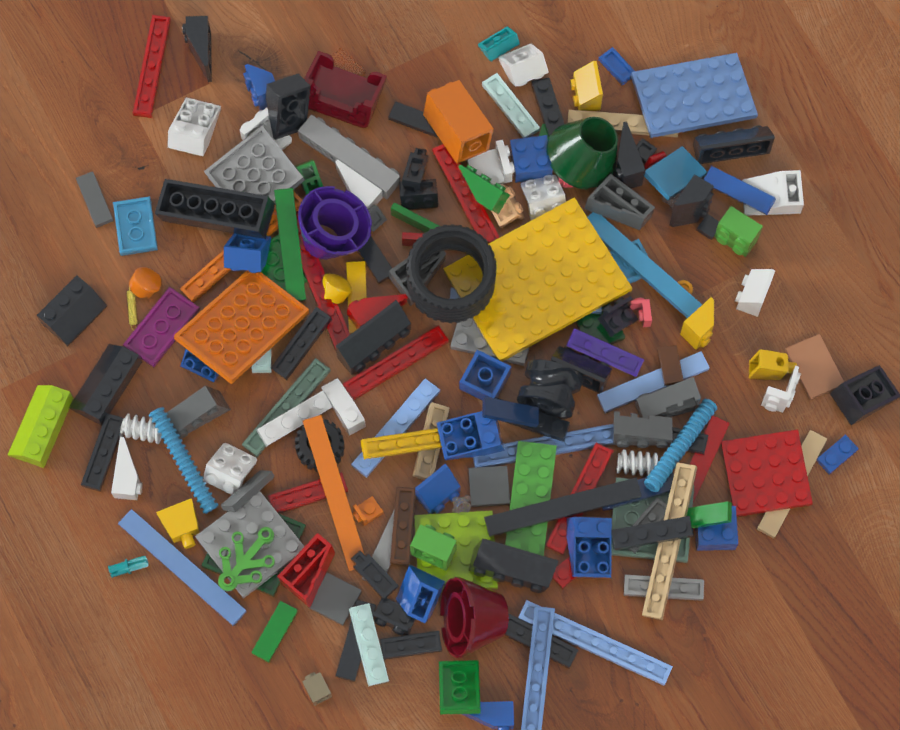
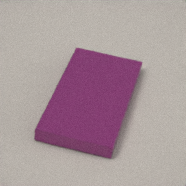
M169 287L125 341L123 347L138 354L144 362L154 368L176 341L174 335L195 317L200 307Z

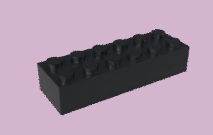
M165 179L155 214L164 222L266 239L275 203L269 196Z

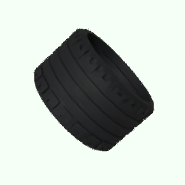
M455 224L437 226L435 229H430L422 234V237H419L413 244V249L410 250L407 259V287L412 302L427 317L443 323H460L461 321H467L469 318H474L490 302L495 288L496 258H494V251L488 245V241L481 234H477V231ZM458 250L474 258L482 270L483 278L479 286L469 295L462 298L447 299L430 292L423 284L419 274L423 264L433 254L440 251Z

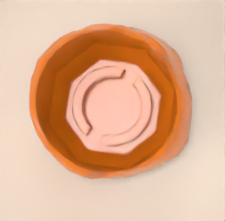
M147 267L136 269L129 281L131 292L139 298H151L154 293L160 290L162 285L160 275Z

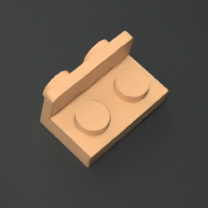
M501 184L506 188L505 192L510 194L499 214L493 211L492 213L499 227L503 228L517 218L522 220L524 218L522 213L524 210L520 203L516 202L513 189L510 186Z

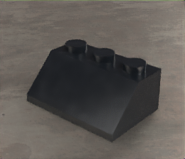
M694 174L674 203L669 226L676 227L698 223L701 217L705 218L710 211L709 207L714 196L712 193L714 186Z
M76 275L37 314V317L43 326L66 346H69L107 307V304L86 282Z
M559 346L551 358V361L568 366L580 373L583 377L582 386L599 394L604 391L611 376L612 368H609L608 364L593 361L590 356L585 354H577L570 347L565 346L563 348Z

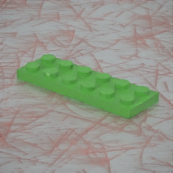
M518 441L510 510L550 500L557 445ZM548 522L507 532L505 545L544 556Z

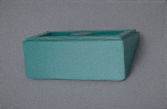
M507 26L480 42L478 47L489 61H493L518 46L520 41L517 33Z

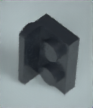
M436 179L422 180L420 188L402 185V182H399L401 206L414 210L438 207Z
M631 296L626 299L620 298L614 303V306L611 304L606 306L602 310L603 314L598 318L611 337L639 320L628 305L633 300Z
M381 598L376 611L372 614L375 624L381 627L389 626L393 628L392 631L401 636L403 634L409 635L416 621L415 618L406 614L399 603L388 598L385 600Z

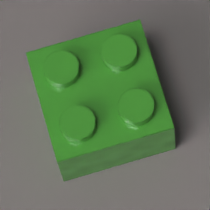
M730 206L718 223L715 238L720 244L732 248L736 254L746 257L758 241L763 226Z
M420 524L410 545L411 555L447 571L457 550V540L451 534L437 532V529L431 525L426 524L423 526Z

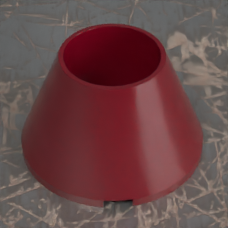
M461 577L450 578L446 582L440 602V616H444V627L441 628L445 646L453 657L463 658L502 638L506 634L509 613L506 600L502 594Z

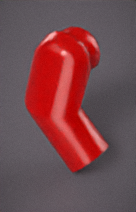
M661 151L651 155L644 165L645 170L667 157L666 153Z

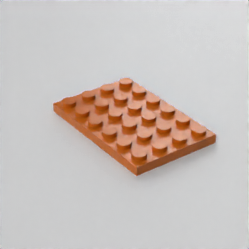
M247 270L174 335V339L226 381L233 384L309 314V309L263 273H251Z

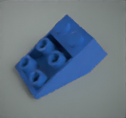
M482 411L437 422L445 460L485 456L505 451L498 420L482 417Z
M567 518V544L572 577L611 578L612 518Z

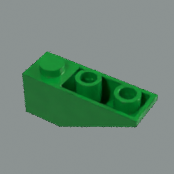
M459 165L458 167L476 201L499 214L510 194L505 192L506 188L497 182L495 185L490 182L491 178L483 173L481 176L476 174L477 169L470 165L466 167Z

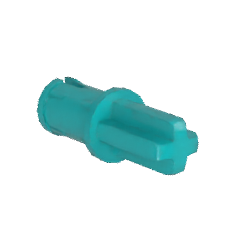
M141 556L109 565L108 569L109 573H111V578L148 567L149 562L146 556Z

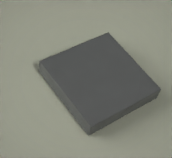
M507 466L468 468L471 507L510 505Z
M326 573L309 609L344 626L350 615L349 608L355 606L362 590Z

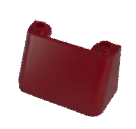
M318 51L304 78L311 86L308 109L360 128H366L372 119L387 76L380 72H371L368 78L335 67L334 59L330 54Z

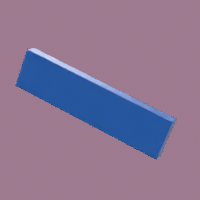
M711 166L704 178L705 181L714 186L713 189L765 215L769 213L776 201L775 197Z

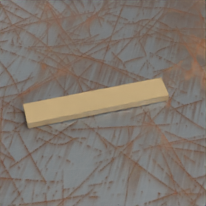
M812 430L809 431L802 444L807 476L827 441V438ZM790 509L766 512L757 530L775 538Z

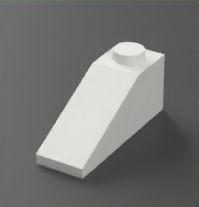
M337 159L335 162L336 170L346 189L356 195L365 204L367 209L377 205L383 198L382 190Z
M338 378L321 387L349 436L366 427L364 417Z
M120 437L111 493L114 498L137 500L138 494L141 495L142 483H140L125 438Z

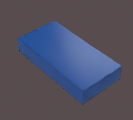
M613 47L599 57L598 60L621 85L632 79L631 73L635 72L634 69Z

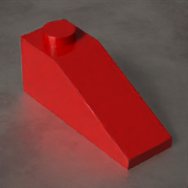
M400 294L363 298L360 301L355 300L349 304L347 316L358 329L395 300L398 301L401 307L407 304L408 296Z

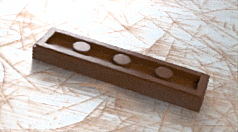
M396 487L390 564L410 565L415 488Z

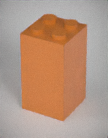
M460 80L449 82L445 86L437 89L434 88L427 92L423 115L457 164L489 151L494 128Z

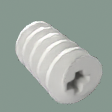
M129 413L123 419L120 428V437L125 434L126 438L133 436V439L137 440L140 437L141 441H145L148 438L149 443L155 440L156 444H159L162 435L158 433L159 429L155 428L156 424L152 423V418L149 419L148 423L145 421V416L138 421V416L135 415L133 420H131Z
M623 449L621 455L618 453L617 473L619 474L623 468L625 474L631 469L632 475H635L637 470H639L640 476H643L645 471L649 475L657 465L658 455L654 453L651 458L650 453L646 452L643 457L642 452L638 451L635 456L633 450L627 455L626 450Z

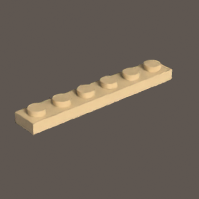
M569 110L568 123L589 117H600L608 121L614 127L616 133L622 132L623 122L627 121L631 134L649 135L643 115ZM678 133L664 135V137H678Z

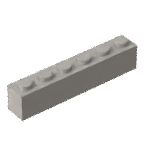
M311 115L298 130L299 139L335 163L338 159L382 190V196L385 199H388L399 186L400 174L397 170L385 166L381 159L372 157L365 148L356 146L352 139L343 137L336 128H330L322 118H316Z

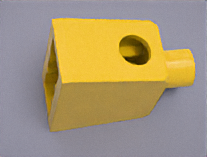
M760 349L749 360V379L781 380L787 373L792 374L797 364L796 362H788V354Z
M192 499L156 512L174 543L182 541L184 549H189L196 545L193 536L199 534L200 531Z

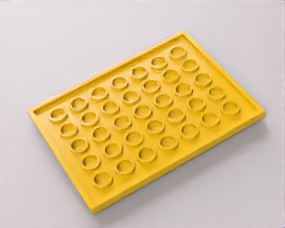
M574 197L488 244L492 247L495 254L494 258H496L495 288L488 305L472 319L495 357L503 362L632 291V286ZM470 255L443 268L444 273L460 298L472 293L479 286L483 278L479 264Z

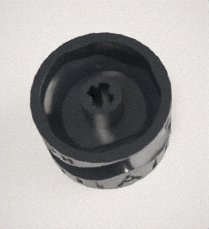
M541 359L529 361L525 370V376L530 379V384L520 387L517 402L519 404L539 407V412L559 419L571 418L575 409V401L572 394L580 391L583 383L582 375L574 369L557 362Z

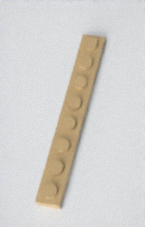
M677 462L664 520L686 517L697 466ZM681 539L658 543L642 612L644 617L663 620Z

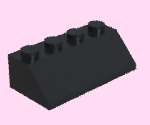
M758 125L751 129L738 128L731 132L719 131L712 135L700 134L694 138L693 148L696 160L700 164L770 154L775 137L768 126L762 127Z
M395 300L336 345L337 358L351 375L355 372H361L368 362L375 361L380 357L381 352L385 349H391L398 339H403L410 334L411 322L398 301Z
M109 344L69 409L102 426L106 414L112 412L142 363L140 356L123 346Z
M482 538L473 550L469 571L474 572L473 574L476 576L484 577L486 575L493 577L492 579L497 582L506 581L510 582L514 587L522 588L524 586L530 588L532 592L542 593L549 588L559 560Z

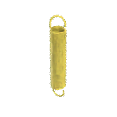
M129 287L127 302L129 324L132 328V325L138 324L136 298Z

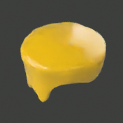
M328 273L324 275V298L331 299L335 304L343 303L351 293V286L348 281L336 274Z

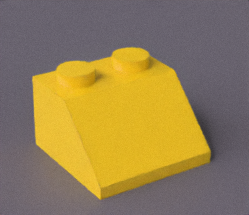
M593 61L576 70L573 74V79H570L571 90H575L576 95L573 96L574 106L578 107V110L581 111L601 110L603 92L597 61Z
M712 297L688 317L682 326L680 335L695 350L700 346L704 348L710 342V337L713 334L714 299Z

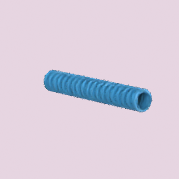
M702 400V403L699 404L698 408L689 418V421L686 422V425H684L683 429L673 440L667 452L657 462L654 470L644 480L645 486L650 491L658 492L660 490V487L666 482V478L676 468L677 462L679 463L695 441V438L699 436L702 429L711 419V416L714 415L717 405L712 400Z
M157 408L149 414V417H152V423L156 424L155 428L159 429L158 433H161V439L165 440L164 444H167V450L170 449V455L174 456L172 459L176 460V466L179 465V471L183 472L181 475L185 476L184 480L188 481L187 485L191 487L190 491L194 492V497H197L196 502L200 503V508H203V514L217 508L218 503H215L216 499L212 498V492L208 491L210 488L206 487V481L203 482V476L199 475L201 472L197 471L198 467L194 466V460L190 459L192 456L188 455V450H185L186 446L182 444L183 440L179 439L180 435L176 433L177 429L173 428L174 424L170 423L171 419L167 417L168 413L164 412L165 408Z

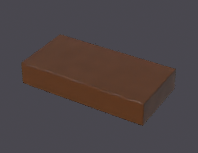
M677 345L658 348L657 352L664 386L684 381Z

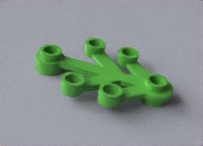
M263 527L259 530L258 539L245 555L243 552V534L239 531L232 534L237 563L232 571L229 559L232 555L231 550L228 547H222L219 550L223 573L219 576L218 584L222 590L232 591L238 584L251 582L258 584L262 581V574L257 570L253 571L250 575H238L245 569L272 568L275 565L274 557L271 555H266L263 559L251 560L264 544H270L274 540V532L271 528ZM267 531L270 533L268 537L262 536L263 532ZM236 535L241 536L240 541L234 540ZM227 550L229 552L227 556H222L223 551ZM267 559H272V563L270 565H267L265 563ZM258 574L260 578L253 580V575ZM226 578L232 579L229 584H226L224 581Z

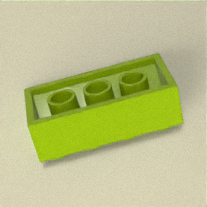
M52 385L37 386L8 456L42 468L45 467L74 399L70 391Z

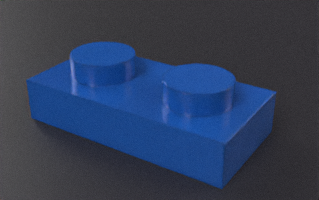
M845 434L819 456L816 461L830 475L856 453L859 448Z

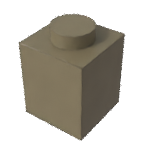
M316 672L310 673L305 677L306 680L302 681L314 706L332 697L321 672L317 674Z

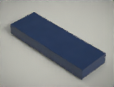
M485 397L482 405V417L536 428L539 425V407Z

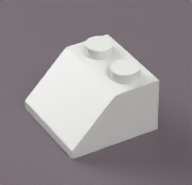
M532 44L498 57L509 81L514 86H523L528 81L540 79L544 74L549 73L543 53Z
M751 269L749 275L745 274L741 284L745 287L743 292H738L735 302H738L736 309L758 317L775 270Z

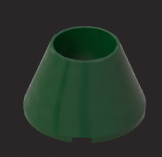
M589 117L563 124L552 132L547 142L546 153L549 155L552 163L550 166L559 178L573 187L585 190L588 188H598L610 174L614 175L617 133L608 121L600 117Z

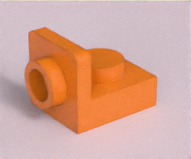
M373 496L358 506L356 504L353 505L354 512L352 515L357 523L361 522L364 526L384 514Z

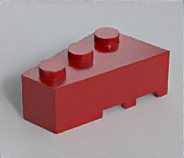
M317 533L277 576L280 583L309 608L335 555L332 544Z

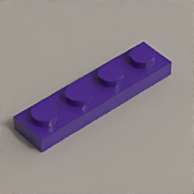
M575 328L566 346L635 377H637L644 361L643 358Z

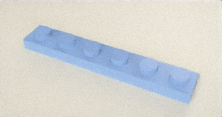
M425 378L375 437L405 433L440 393V389ZM361 452L351 466L367 478L384 457L364 460L363 452Z

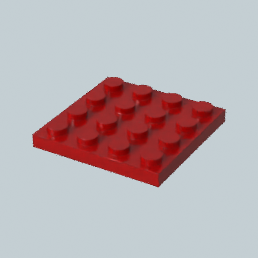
M798 429L721 441L732 506H736L737 517L813 504Z

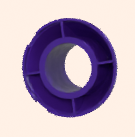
M334 186L319 187L309 192L300 204L298 220L302 241L306 250L316 258L328 260L354 253L360 250L370 238L372 226L370 213L365 204L348 190L342 191L335 189ZM320 225L331 228L337 236L327 233Z

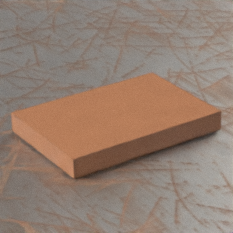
M820 334L785 348L790 362H796L799 367L798 372L801 373L799 380L809 400L833 391L844 382Z

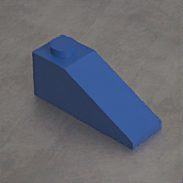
M513 701L480 702L481 714H462L492 729H514Z

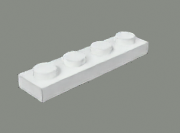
M321 391L258 428L257 432L264 444L268 446L302 426V420L319 416L333 406L324 391Z

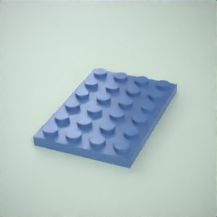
M737 53L631 73L650 138L757 118L758 113Z

